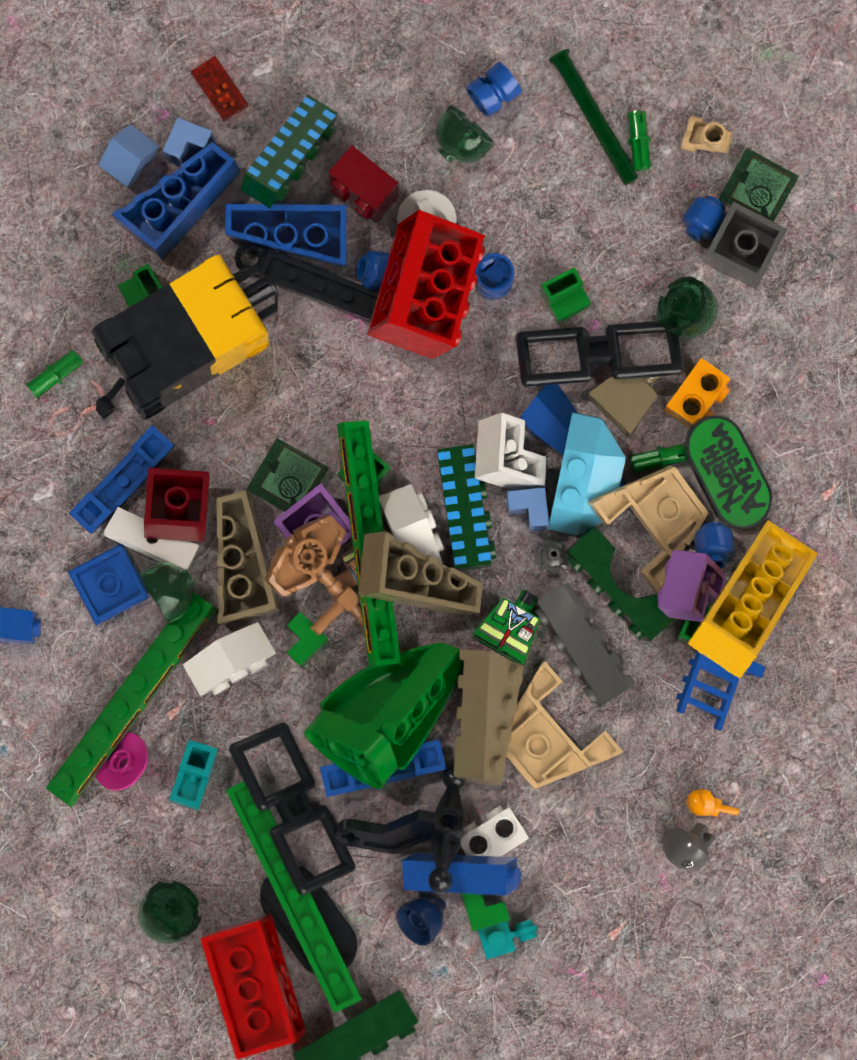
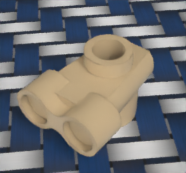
M690 116L687 131L682 141V150L696 152L699 149L728 153L733 132L725 130V127L718 122L707 124L704 123L705 119ZM714 138L720 139L717 142H711Z

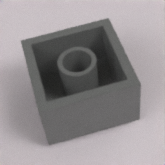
M733 201L703 262L756 289L787 228Z

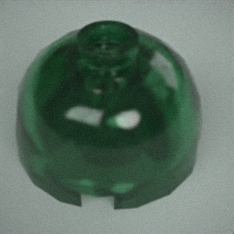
M450 105L442 114L435 128L436 140L441 146L438 151L449 162H452L454 159L462 163L476 162L489 152L494 146V141L475 121L471 122L465 118L467 114L453 105Z
M691 276L680 277L669 284L667 288L670 290L665 297L661 296L658 301L656 311L658 322L667 332L684 339L696 338L705 334L713 326L718 314L717 299L704 282Z
M157 562L139 572L147 590L168 624L180 619L188 612L193 602V594L190 587L194 586L195 583L187 569L180 571L172 563Z
M159 881L143 895L138 905V921L142 931L153 941L163 944L179 943L197 929L201 921V915L198 916L199 912L197 909L200 904L191 889L181 882L163 883L164 881Z

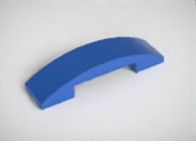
M152 425L132 446L133 449L92 492L89 491L69 514L90 534L94 533L115 513L117 507H121L148 479V468H158L175 446Z
M440 739L423 743L407 768L404 770L396 769L385 784L446 770ZM335 764L320 767L326 797L372 788L350 776Z

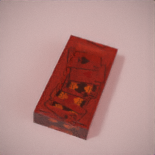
M216 56L190 71L192 77L223 122L248 107L247 101Z

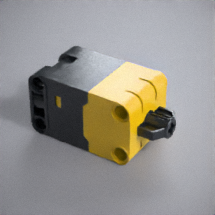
M218 254L121 313L102 321L91 332L94 342L106 362L109 363L110 367L117 365L127 381L125 392L142 419L147 420L244 360L265 350L270 343L268 331L262 322L278 313L279 292L267 273L248 265L232 274L222 256ZM254 274L263 277L244 289H241L239 283ZM275 295L274 304L256 313L253 307Z

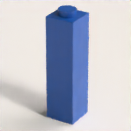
M413 853L403 859L404 890L435 892L428 884L429 874L436 869L433 853ZM455 855L448 869L452 875L453 883L449 890L445 892L507 896L519 888L521 881V870L517 867V857Z

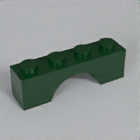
M595 526L590 527L564 551L569 556L566 562L577 573L582 571L589 578L586 583L590 589L598 596L602 593L609 600L607 607L616 617L620 618L623 616L630 625L627 629L637 640L640 641L643 638L645 641H652L675 619L669 618L658 608L657 594L636 598L625 594L616 586L610 568L615 547Z

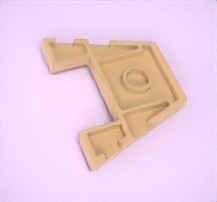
M674 466L663 468L588 502L603 524L609 525L623 511L630 507L662 551L639 572L656 593H659L660 589L664 586L666 578L665 566L671 558L672 551H684L686 545L690 546L696 532L700 529L709 513Z
M546 661L541 664L517 704V711L514 715L511 730V742L506 756L534 790L616 757L623 752L606 731L580 751L540 705L539 702L563 683Z

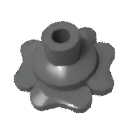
M546 539L544 545H537V555L534 558V563L540 565L539 569L541 572H550L558 575L560 569H567L568 563L566 559L569 556L564 552L566 550L564 549V542H554L551 539Z

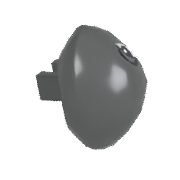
M698 822L690 832L680 828L667 830L662 838L665 856L677 868L685 870L700 869L708 860V848L715 840V837L706 832L708 829L706 825Z

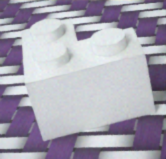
M499 413L478 421L475 479L512 491L545 486L546 457L524 450L525 420L505 413Z
M412 484L379 496L380 506L394 539L416 547L415 550L426 556L431 555L437 558L442 564L439 551L444 550L438 533H432L431 529L435 528L436 524L430 510H428L422 493L416 495Z
M256 622L217 639L184 663L183 666L200 696L209 692H213L215 696L230 688L229 681L235 683L247 676L248 670L254 674L267 667L266 660L276 653L260 624Z

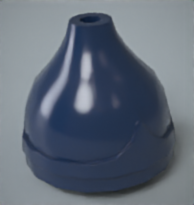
M416 898L406 902L397 910L396 914L397 923L401 931L409 940L417 945L426 946L430 944L441 932L446 903L441 898Z

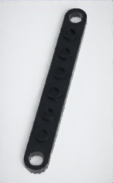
M243 244L236 250L234 261L239 271L247 267L241 262L242 255L246 252H254L258 256V261L253 267L267 273L275 286L371 322L379 291L367 289L361 284L270 249L257 246L256 244ZM254 274V275L251 276V277H254V278H256V279H261V278H263V277H261V276H259V275H257V274Z

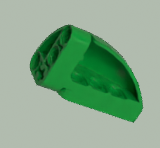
M446 643L429 644L400 652V664L377 667L368 666L334 689L321 702L320 713L304 731L306 739L341 770L370 787L381 789L396 769L404 770L407 768L441 715L463 668L464 662L459 660L460 649Z

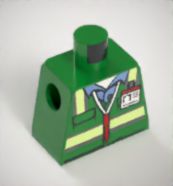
M524 589L515 604L503 598L476 629L472 639L523 666L540 622V618L530 613L539 598Z

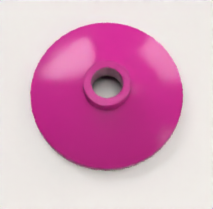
M127 732L95 775L99 784L111 791H120L132 786L141 777L147 766L148 748L144 740L134 733Z

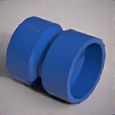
M497 62L485 71V78L477 77L465 86L475 106L487 118L502 108L501 102L509 103L522 93L521 87L513 74L501 62Z
M492 253L484 256L477 263L475 274L478 277L475 287L484 298L490 300L501 299L511 291L514 281V266L505 255Z

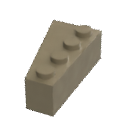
M244 490L216 498L218 624L226 626L281 611L282 606L279 595L265 582L266 574L270 568V560L253 494Z
M386 531L364 535L359 596L458 616L480 613L483 583L453 567L441 564L437 558L431 555H424L415 550L416 547L406 542L402 543L394 539V536Z
M460 649L459 660H464V675L458 676V688H463L462 706L457 707L456 719H458L461 726V734L456 735L454 776L471 783L501 786L506 768L505 761L508 746L511 742L514 715L517 711L519 689L523 681L524 666L491 651Z

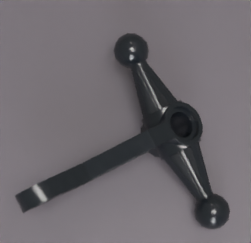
M450 766L442 775L443 784L447 788L435 812L419 809L387 824L344 819L337 824L336 839L347 846L391 854L398 853L430 839L436 869L429 874L428 884L433 891L444 893L449 890L453 883L452 875L448 869L461 845L465 819L459 789L463 787L466 781L455 777L454 766Z

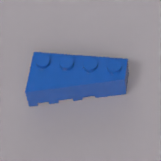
M212 142L181 164V168L169 176L165 175L158 180L159 183L145 193L141 192L134 197L133 202L123 209H117L112 213V216L124 230L163 261L241 171L236 161Z
M225 204V235L231 239L346 268L347 205L274 204L270 209L263 204Z

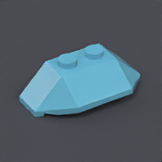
M572 412L548 530L578 536L590 527L601 523L602 521L588 502L620 486L626 456L602 418Z

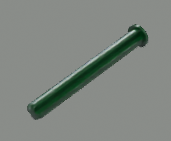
M568 48L558 52L548 60L549 63H554L623 184H631L638 178L637 173L568 54L571 51Z

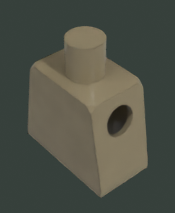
M611 376L588 394L587 399L628 438L657 399L658 394L651 386L661 376L616 380Z

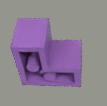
M673 550L671 558L665 566L666 578L664 586L658 593V608L669 618L702 622L707 602L714 603L724 587L727 575L707 554Z

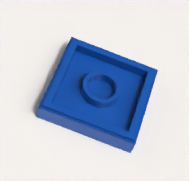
M122 544L68 571L96 626L150 598Z

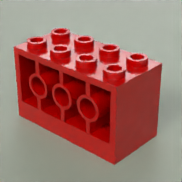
M422 210L416 211L398 223L367 335L432 360L457 347L462 337V330H460L461 322L466 317L470 308V302L467 301L468 296L477 282L478 275L475 274L477 263L484 256L485 246H483L485 235Z
M272 914L221 928L200 938L236 1060L295 1043L307 1033Z

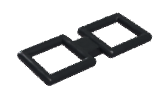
M674 320L610 324L605 329L606 335L588 337L587 330L584 327L520 331L516 334L515 338L521 384L525 387L590 382L593 379L592 367L607 365L611 366L612 377L616 380L681 375L684 372V363L677 323ZM666 332L671 363L623 367L618 336ZM576 339L580 363L579 371L532 374L528 343Z
M282 722L232 743L229 747V752L256 808L264 811L276 806L283 823L272 827L269 834L297 892L300 895H305L353 872L356 865L347 846L336 839L337 826L328 807L320 805L313 809L305 792L315 787V780L288 725ZM280 737L301 781L268 796H264L244 752ZM320 819L341 864L305 880L284 835Z

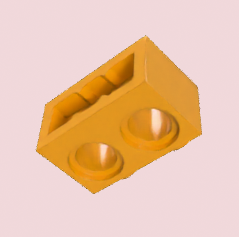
M701 357L669 401L664 411L687 428H690L696 420L714 414L709 409L715 401L721 404L731 390L727 387L731 378ZM703 378L713 379L716 383V389L713 391L704 390L701 386V380ZM686 402L696 403L699 413L688 415L683 409V404Z

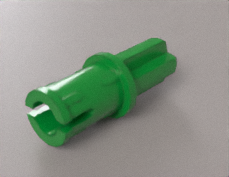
M631 111L627 113L630 138L627 142L631 145L633 168L636 171H646L651 167L649 153L651 137L648 136L646 111Z
M71 350L51 366L47 364V369L30 382H27L26 385L33 395L39 399L41 395L58 382L61 385V380L80 367L83 361L76 351Z
M684 442L665 448L657 446L656 450L630 456V465L633 472H641L658 467L663 469L667 465L687 461L684 454Z

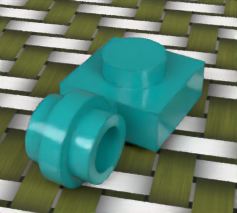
M532 919L515 924L516 931L510 932L506 921L477 930L486 960L516 951L512 938L518 937L520 942H524L538 937L536 933L539 930L537 924L534 925Z

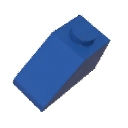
M0 607V643L35 644L36 637L41 636L42 622L41 619H37V613L29 610Z

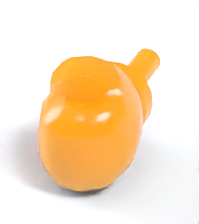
M706 789L693 790L686 797V806L689 812L696 816L717 817L719 812L738 816L739 808L723 805L722 799L713 797L711 792Z

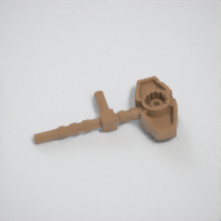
M330 515L320 517L293 530L294 535L291 534L286 538L284 547L278 546L266 574L265 582L282 597L299 591L315 583L317 580L326 586V590L331 595H334L331 598L334 603L310 627L318 636L326 630L342 611L350 612L362 626L361 605L358 603L360 598L350 587L342 586V583L332 576V572L325 568L327 564L333 565L346 531Z

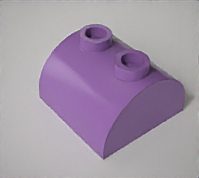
M322 484L315 487L273 521L279 532L286 539L291 534L294 535L293 530L320 517L330 515L346 531L340 546L352 537L349 518Z

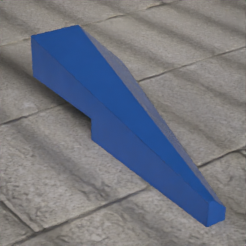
M558 384L546 385L536 395L519 419L525 420L526 431L563 458L572 412L577 413V411ZM622 477L619 488L627 485ZM628 507L627 509L634 514L631 508Z

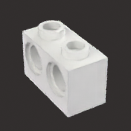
M499 806L485 815L488 821L477 827L475 822L463 829L460 847L465 855L501 857L528 840L529 837L510 807L503 810ZM507 820L512 824L513 832L509 837L503 838L496 833L495 826L498 821ZM475 836L483 837L487 842V848L482 854H475L470 850L469 842Z

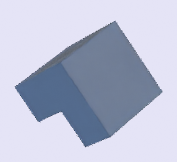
M177 117L163 153L168 162L181 166V164L190 159L192 152L198 153L212 142L216 144L217 140L211 130Z
M130 124L111 138L98 166L126 187H129L137 181L143 167L154 159L160 146Z
M545 487L507 491L508 515L527 513L529 532L548 530L549 519Z

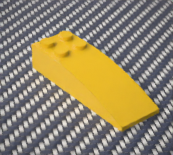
M767 520L688 644L740 679L757 657L818 553Z

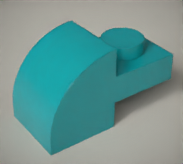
M188 740L169 802L199 811L213 773L218 754L217 748Z

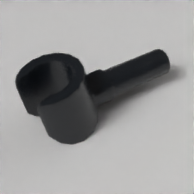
M121 377L106 396L100 397L96 402V411L104 419L110 416L116 409L111 400L115 398L126 382Z

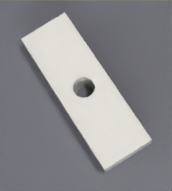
M117 507L104 530V536L184 574L187 573L200 545L191 541L144 538V519L120 507ZM152 540L156 543L150 544L147 541Z

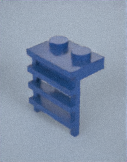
M697 651L695 658H690L688 662L691 665L689 675L683 676L682 682L685 683L682 694L677 693L676 699L679 700L676 712L684 714L687 704L717 717L713 728L721 731L739 678ZM754 659L744 674L762 678L766 667L755 662ZM699 670L728 682L726 692L696 680ZM693 687L722 699L720 709L718 710L690 697Z

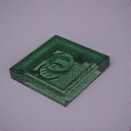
M746 148L718 200L729 208L734 201L774 222L799 176Z
M276 438L246 490L285 512L321 484L329 471V467Z

